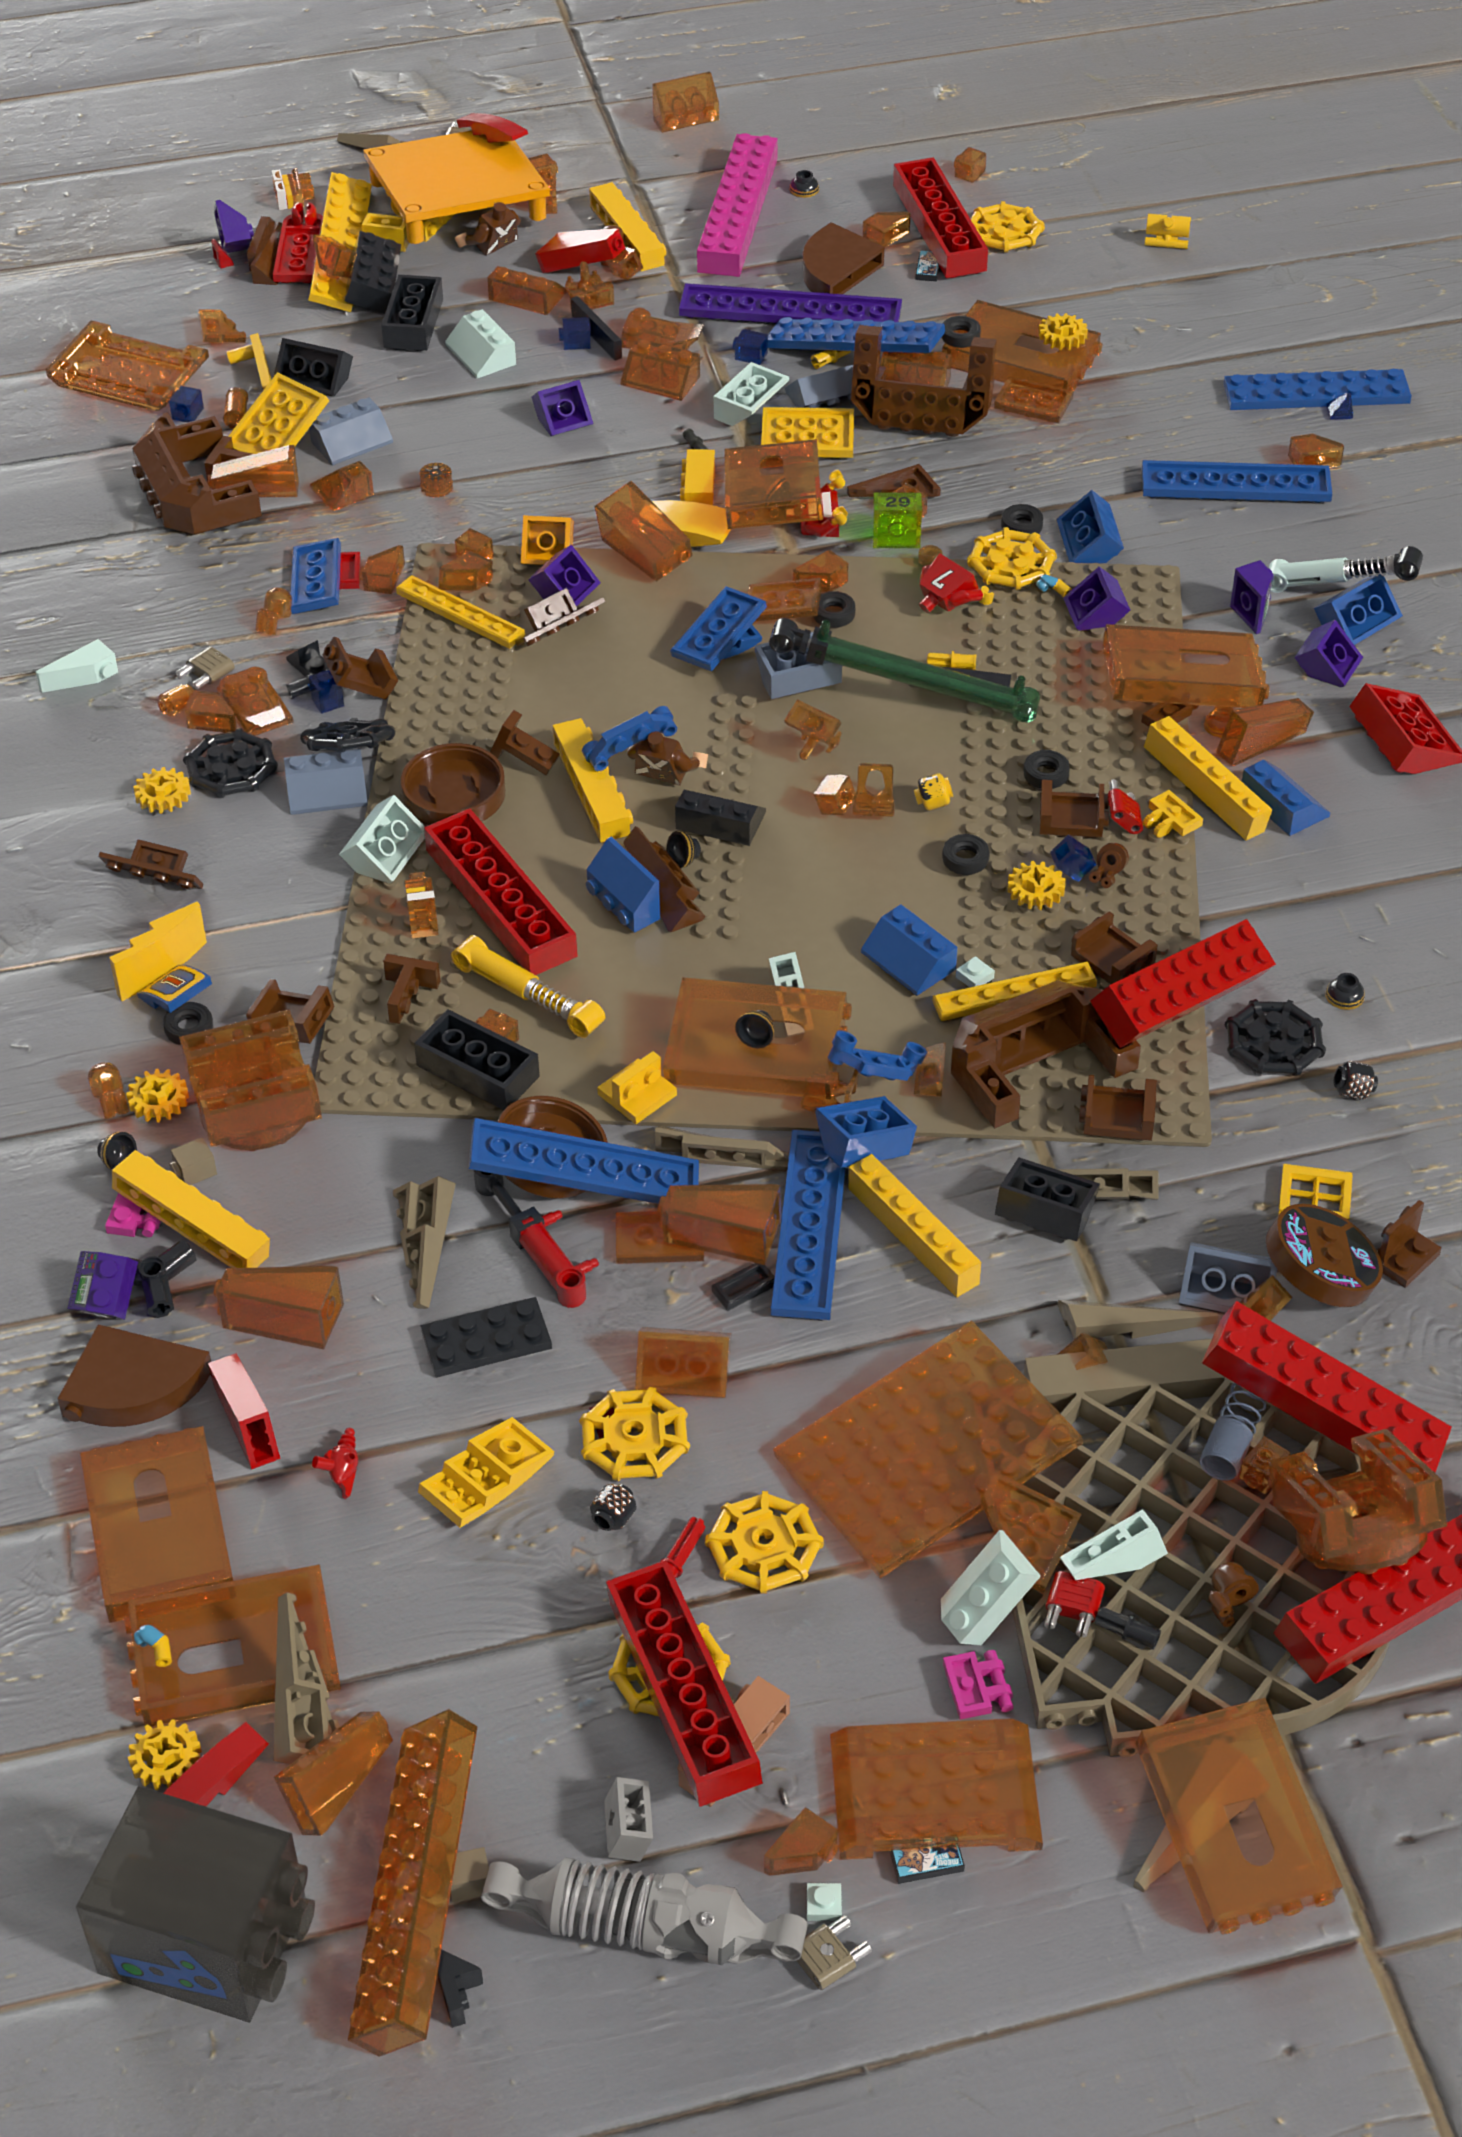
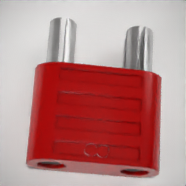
M1112 779L1109 781L1110 791L1107 794L1111 818L1129 833H1141L1143 831L1140 806L1135 801L1134 794L1131 792L1128 794L1124 793L1119 789L1118 781Z
M1056 1572L1045 1605L1048 1613L1044 1626L1048 1628L1051 1621L1050 1629H1054L1059 1615L1079 1620L1076 1635L1079 1637L1085 1622L1082 1638L1086 1637L1090 1623L1095 1622L1105 1585L1091 1578L1075 1580L1071 1573Z

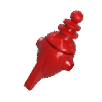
M350 1427L345 1429L337 1446L327 1451L324 1457L315 1456L312 1460L313 1468L329 1471L333 1482L342 1489V1497L344 1499L351 1496L358 1466V1453L355 1450V1431Z

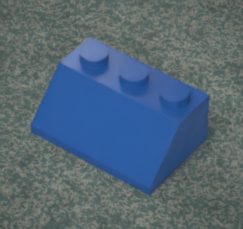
M1090 490L1056 519L1069 562L1107 563L1124 549L1110 504L1093 490Z
M1381 574L1362 579L1314 608L1321 625L1336 620L1354 645L1403 616L1385 577Z
M1261 760L1243 770L1242 782L1272 809L1270 819L1289 836L1330 817V812L1284 771L1266 760Z
M609 837L586 869V887L589 893L593 896L595 895L608 911L611 910L618 917L622 925H626L635 933L660 919L659 880L613 837Z
M900 904L880 918L862 946L861 953L918 996L956 970L958 947Z
M885 1096L816 1108L815 1112L825 1153L841 1168L849 1167L870 1154H873L879 1161L910 1154L917 1126Z

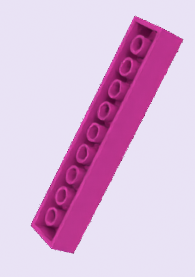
M736 134L697 249V273L740 277L777 163L778 138L768 135Z

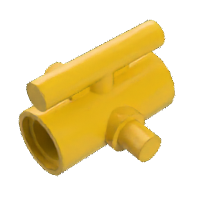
M1148 213L1146 234L1156 235V238L1145 237V246L1188 249V240H1178V237L1189 238L1191 217L1172 215L1170 218L1167 215Z

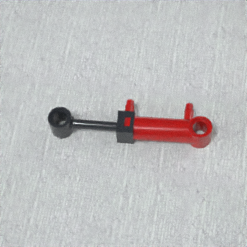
M474 1170L477 1192L484 1196L496 1195L511 1215L509 1218L510 1237L520 1250L524 1248L557 1292L559 1303L567 1308H575L582 1305L587 1295L585 1274L598 1267L599 1262L596 1258L574 1266L545 1227L563 1217L561 1211L556 1210L541 1216L533 1206L522 1212L504 1188L503 1175Z

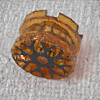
M430 463L420 469V487L426 496L443 497L452 491V471L448 465Z

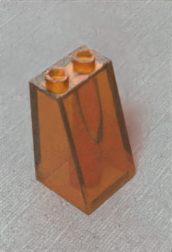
M632 481L594 506L602 541L656 582L693 556L690 539Z
M780 1185L670 1186L667 1195L661 1197L658 1206V1213L662 1214L660 1229L663 1230L664 1242L765 1265L782 1219Z
M336 1266L226 1268L222 1279H218L214 1287V1296L217 1297L218 1315L221 1316L224 1329L323 1350L344 1305L339 1268Z

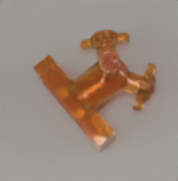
M586 262L580 263L579 282H573L571 276L567 277L565 289L568 295H570V310L571 298L575 296L580 297L591 310L614 305L613 284L611 281L604 283L596 270L592 271V275H589V266Z
M797 699L784 721L786 725L801 731L800 739L802 741L809 737L799 753L800 758L807 760L818 742L829 745L825 752L830 753L840 742L842 733L840 731L837 732L841 726L840 720Z

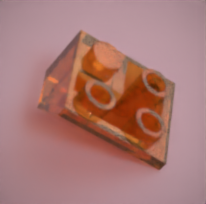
M361 461L342 467L310 484V488L332 511L342 509L374 495L372 472Z

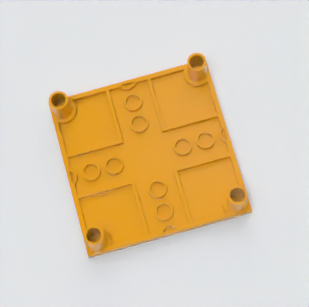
M472 130L363 150L364 158L369 164L372 186L384 187L405 220L407 242L411 244H419L424 241L423 220L490 208L494 207V204L497 202H502L506 205L528 200L529 218L533 221H541L546 218V197L550 196V188L515 140L488 143L485 134L473 135Z

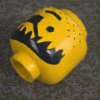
M940 773L920 778L918 780V789L914 790L918 805L923 803L928 811L949 805L950 798L954 797L948 777L944 778Z

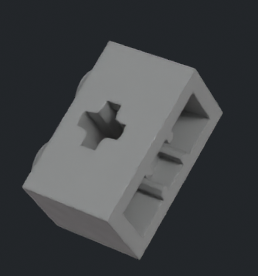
M616 1777L604 1800L608 1858L641 1861L653 1840L649 1781Z

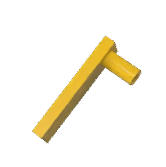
M256 333L250 335L252 344L227 351V356L230 364L255 358L264 390L271 381V376L259 334Z

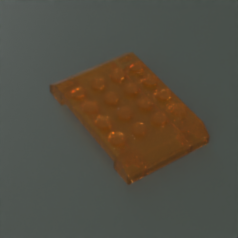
M91 320L46 368V374L59 387L139 408L159 411L166 407L209 358L208 349L189 344L184 350L112 333L110 325Z
M1015 1719L863 1725L846 1726L830 1734L839 1860L873 1858L875 1851L999 1845H1008V1852L1042 1850L1043 1839L1028 1724Z

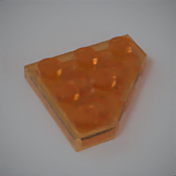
M995 1471L981 1499L982 1506L994 1534L996 1535L999 1530H1003L1041 1575L1031 1588L1044 1593L1081 1517V1513Z

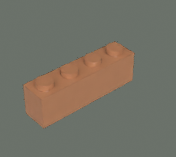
M757 1676L750 1685L746 1684L741 1689L737 1701L734 1703L735 1709L756 1753L790 1714V1696L760 1676ZM679 1762L677 1767L679 1786L694 1796ZM712 1802L707 1805L711 1807L715 1802Z

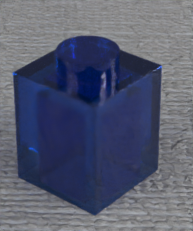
M589 317L562 319L563 328L558 329L559 341H564V350L591 349Z
M742 329L738 337L734 338L732 345L733 350H735V360L760 365L768 354V334Z
M180 385L169 400L172 420L188 423L197 419L204 409L201 389Z
M330 670L309 676L311 697L321 714L344 706L342 686L336 684Z
M1067 835L1050 851L1056 868L1077 882L1097 865L1090 848L1070 835Z

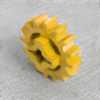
M1058 313L1054 317L1047 316V320L1042 319L1041 324H1039V340H1043L1044 345L1050 344L1051 349L1055 347L1062 350L1063 347H1066L1068 350H1071L1072 346L1079 348V344H1084L1085 339H1087V323H1083L1082 318L1076 320V315L1070 316L1067 313L1063 316H1060Z
M162 767L160 771H156L153 768L151 774L144 772L142 774L143 779H136L137 785L133 786L136 803H140L141 809L148 807L150 813L155 809L159 810V814H162L167 809L173 812L174 806L181 808V801L188 802V795H191L188 777H184L182 771L176 773L175 768L170 769V771H166L165 767Z
M1031 861L1030 866L1021 863L1020 869L1014 867L1012 874L1008 876L1007 892L1011 893V900L1018 899L1019 906L1025 903L1028 904V909L1037 906L1039 910H1042L1043 905L1052 908L1053 902L1060 903V898L1064 897L1066 879L1062 877V871H1055L1054 865L1045 867V862L1043 861L1040 865H1036L1034 861Z
M158 1068L155 1069L154 1074L145 1071L144 1078L136 1076V1084L128 1085L129 1092H126L129 1109L131 1112L135 1111L137 1118L144 1115L146 1122H149L151 1118H155L158 1123L161 1121V1117L171 1120L172 1113L179 1115L181 1114L180 1107H187L186 1099H189L186 1081L185 1079H180L179 1073L171 1076L170 1069L160 1073Z
M174 1719L169 1722L168 1726H164L162 1720H158L157 1728L154 1729L147 1724L145 1726L146 1734L136 1733L134 1735L136 1744H129L130 1756H128L130 1768L135 1779L141 1778L144 1787L153 1782L155 1790H159L161 1784H166L167 1788H169L173 1782L200 1759L199 1754L202 1753V1749L196 1732H189L186 1723L177 1728Z

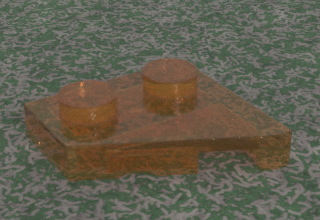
M199 309L198 318L203 342L246 343V333L236 330V324L227 318V315L222 310Z

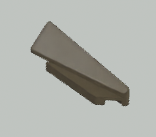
M658 1126L655 1129L656 1151L682 1153V1157L697 1159L699 1163L785 1171L788 1169L789 1152L781 1151L767 1141L720 1138L666 1126Z
M1128 1168L1057 1169L1100 1183L1096 1199H1129V1196L1159 1200L1160 1176L1158 1170L1129 1171Z

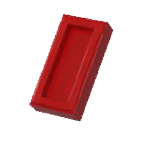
M341 552L340 589H360V552Z

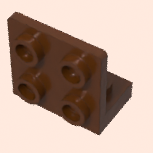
M1418 1200L1412 1207L1407 1206L1400 1214L1399 1219L1395 1223H1388L1381 1234L1383 1242L1378 1250V1254L1382 1261L1383 1274L1404 1288L1440 1255L1442 1247L1418 1232L1424 1202Z

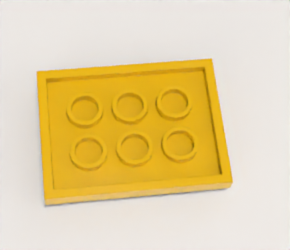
M277 372L228 436L232 437L233 449L267 456L268 469L276 472L329 403V399L326 395Z
M763 407L761 456L853 458L854 409Z

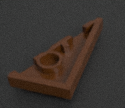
M920 464L847 486L849 497H938L941 493V488Z

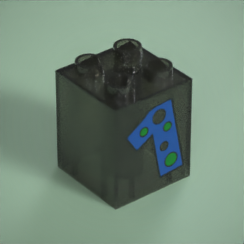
M138 1786L82 1893L76 1909L97 1974L250 2023L261 1999L274 2002L278 1997L287 1972V1962L280 1959L289 1938L299 1941L305 1938L314 1917L315 1901L305 1896L304 1889L308 1877V1867L298 1863L292 1833Z

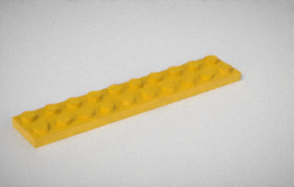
M331 172L309 301L348 312L352 311L353 304L344 300L352 252L359 231H362V223L368 214L372 184L365 180H357L341 173Z

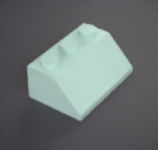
M483 309L463 316L445 341V345L477 379L516 365L515 342Z
M751 362L713 396L714 419L731 426L736 425L751 416L789 381V376Z
M392 795L374 807L339 855L356 873L392 883L425 839V826L395 795Z
M999 1530L941 1598V1620L959 1643L981 1646L1041 1575L1005 1532Z

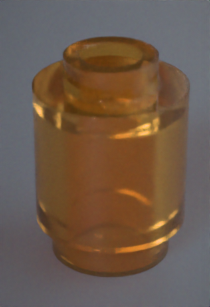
M179 684L159 695L158 707L163 714L172 717L191 707L193 702L196 701V693L189 684Z

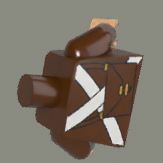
M497 202L492 210L480 216L474 234L467 235L465 232L456 236L455 240L459 248L465 245H476L487 256L518 239L517 226L521 220L515 211L509 210L504 203Z
M656 731L650 733L648 739L630 746L627 750L628 757L635 759V774L676 785H681L686 772L695 770L698 767L706 768L708 754L693 752V757L689 758L677 740L663 737L660 732Z

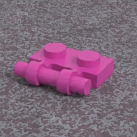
M118 1193L105 1228L107 1234L135 1237L139 1228L143 1229L142 1234L145 1237H152L154 1231L159 1228L161 1221L150 1213L143 1215L144 1209Z
M995 1650L986 1651L984 1653L985 1661L978 1662L975 1651L943 1657V1667L960 1720L991 1714L992 1701L999 1703L1002 1712H1009L1014 1708L1011 1700L1013 1698L1012 1689L1009 1684H1006L1003 1675L1005 1673L1003 1661L998 1659ZM983 1677L991 1678L993 1686L986 1687Z

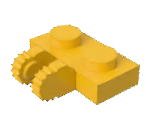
M1167 790L1149 800L1148 808L1153 812L1146 815L1142 822L1147 829L1155 827L1153 834L1158 838L1169 834L1172 828L1183 837L1200 828L1203 824V818L1173 792Z

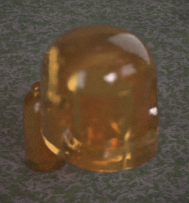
M273 587L266 592L263 608H260L257 612L256 631H266L268 635H276L278 619L291 616L292 596L288 590Z
M101 1062L91 1067L88 1073V1081L93 1097L99 1098L105 1119L115 1117L116 1113L119 1115L128 1113L129 1107L118 1068L110 1062Z

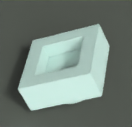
M975 956L956 969V978L968 987L979 986L994 979L995 970Z
M807 1883V1921H837L842 1917L841 1883Z

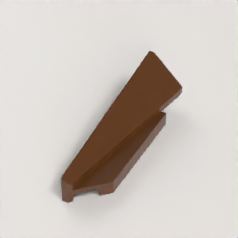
M261 216L247 251L249 271L252 272L253 284L277 285L278 282L273 280V271L282 223L275 222L267 216Z
M635 826L623 844L626 850L659 880L660 916L667 930L674 932L703 921L706 916L691 901H694L699 891L665 848L657 841L650 842L641 829Z

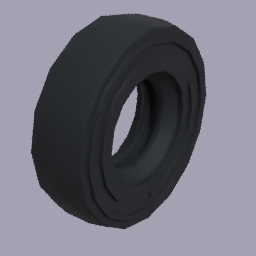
M954 316L943 322L945 333L941 338L949 346L956 348L970 347L974 337L980 338L981 326L978 321L971 317ZM956 330H964V331H968V332L961 334V333H956V332H953V331H956Z
M1028 504L1012 505L1002 513L1001 527L1002 529L1008 527L1009 530L1029 534L1036 532L1039 534L1043 528V514L1039 509ZM1026 519L1029 520L1030 523L1019 524L1014 522V520Z
M828 591L821 593L813 601V618L822 626L839 628L852 622L855 617V601L846 593ZM836 606L843 610L840 612H829L825 608Z
M1039 750L1027 756L1023 771L1024 778L1034 787L1041 788L1042 780H1052V789L1066 783L1070 768L1069 761L1059 752ZM1040 766H1051L1056 771L1053 773H1042L1037 768Z
M958 834L949 838L942 850L944 865L950 871L962 875H972L981 872L987 866L990 857L988 844L982 838L971 834ZM961 850H969L974 852L976 856L965 859L958 857L956 853Z
M186 1002L173 1012H166L163 1019L164 1032L168 1039L175 1044L183 1046L196 1045L210 1036L213 1030L212 1014L201 1003ZM192 1018L199 1021L198 1025L190 1029L178 1027L179 1022L185 1019Z

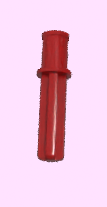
M691 1517L667 1557L660 1561L667 1560L675 1578L682 1575L684 1563L706 1528L701 1518Z

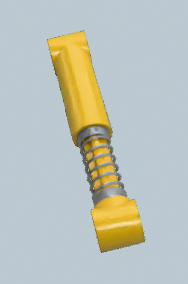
M470 935L451 952V959L458 969L465 973H469L472 970L524 1000H533L535 1003L538 1002L545 1009H550L551 1012H555L558 1016L561 1015L563 1019L567 1020L570 1030L578 1037L586 1038L605 1020L606 1016L603 1009L595 1001L586 1000L582 1003L572 1000V998L566 999L565 994L560 996V992H555L554 988L549 989L548 985L543 986L538 976L489 950L483 940L475 935Z

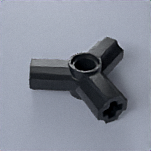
M184 1240L178 1241L158 1257L149 1256L143 1260L130 1258L138 1262L133 1285L143 1287L149 1315L160 1318L168 1316L174 1310L169 1280L197 1261L195 1253Z

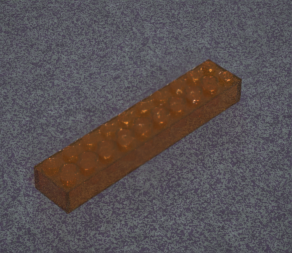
M450 1709L405 1728L401 1736L400 1753L395 1768L396 1775L393 1791L390 1796L388 1819L384 1828L385 1836L382 1852L379 1857L377 1880L373 1889L374 1897L367 1922L368 1930L365 1946L362 1951V1963L359 1980L356 1984V1996L353 2012L350 2017L348 2041L379 2057L427 2039L478 1726Z

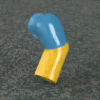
M1047 574L1040 576V580L1036 582V586L1041 591H1047L1050 586L1062 597L1072 590L1061 579Z
M152 1625L141 1626L140 1630H137L134 1634L136 1644L141 1645V1647L149 1644L153 1647L155 1663L158 1667L170 1665L172 1658L168 1637Z

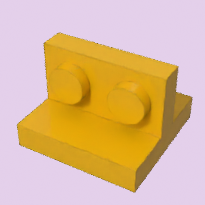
M654 1051L641 1060L639 1058L597 1087L598 1095L634 1124H638L677 1096V1087L661 1076V1057Z

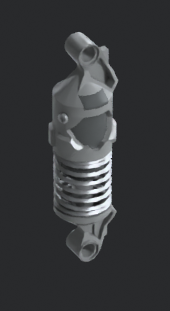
M569 1857L564 1858L551 1870L531 1880H526L519 1874L518 1868L510 1863L493 1862L490 1864L481 1896L486 1904L496 1909L526 1913L542 1927L549 1929L551 1934L565 1936L567 1934L569 1937L572 1936L577 1927L579 1914H581L579 1936L583 1939L588 1934L591 1918L594 1916L592 1939L595 1942L601 1936L604 1918H606L604 1940L607 1944L613 1940L614 1935H617L619 1946H622L626 1942V1938H628L632 1949L637 1946L639 1950L643 1949L646 1952L656 1953L664 1959L676 1958L681 1953L691 1952L697 1959L717 1965H723L727 1961L740 1964L761 1956L785 1962L796 1961L801 1958L808 1926L804 1918L794 1914H781L774 1921L769 1923L762 1922L747 1908L736 1887L706 1884L696 1888L688 1882L686 1877L679 1873L665 1875L652 1873L645 1878L642 1871H638L632 1876L629 1868L620 1874L616 1866L610 1868L608 1872L604 1864H600L594 1869L592 1863L587 1862L582 1867L579 1859L575 1860V1858ZM588 1871L589 1884L588 1886H584L583 1880L585 1878L586 1872ZM601 1873V1888H595L597 1879L599 1877V1874ZM614 1874V1887L612 1890H608V1886Z

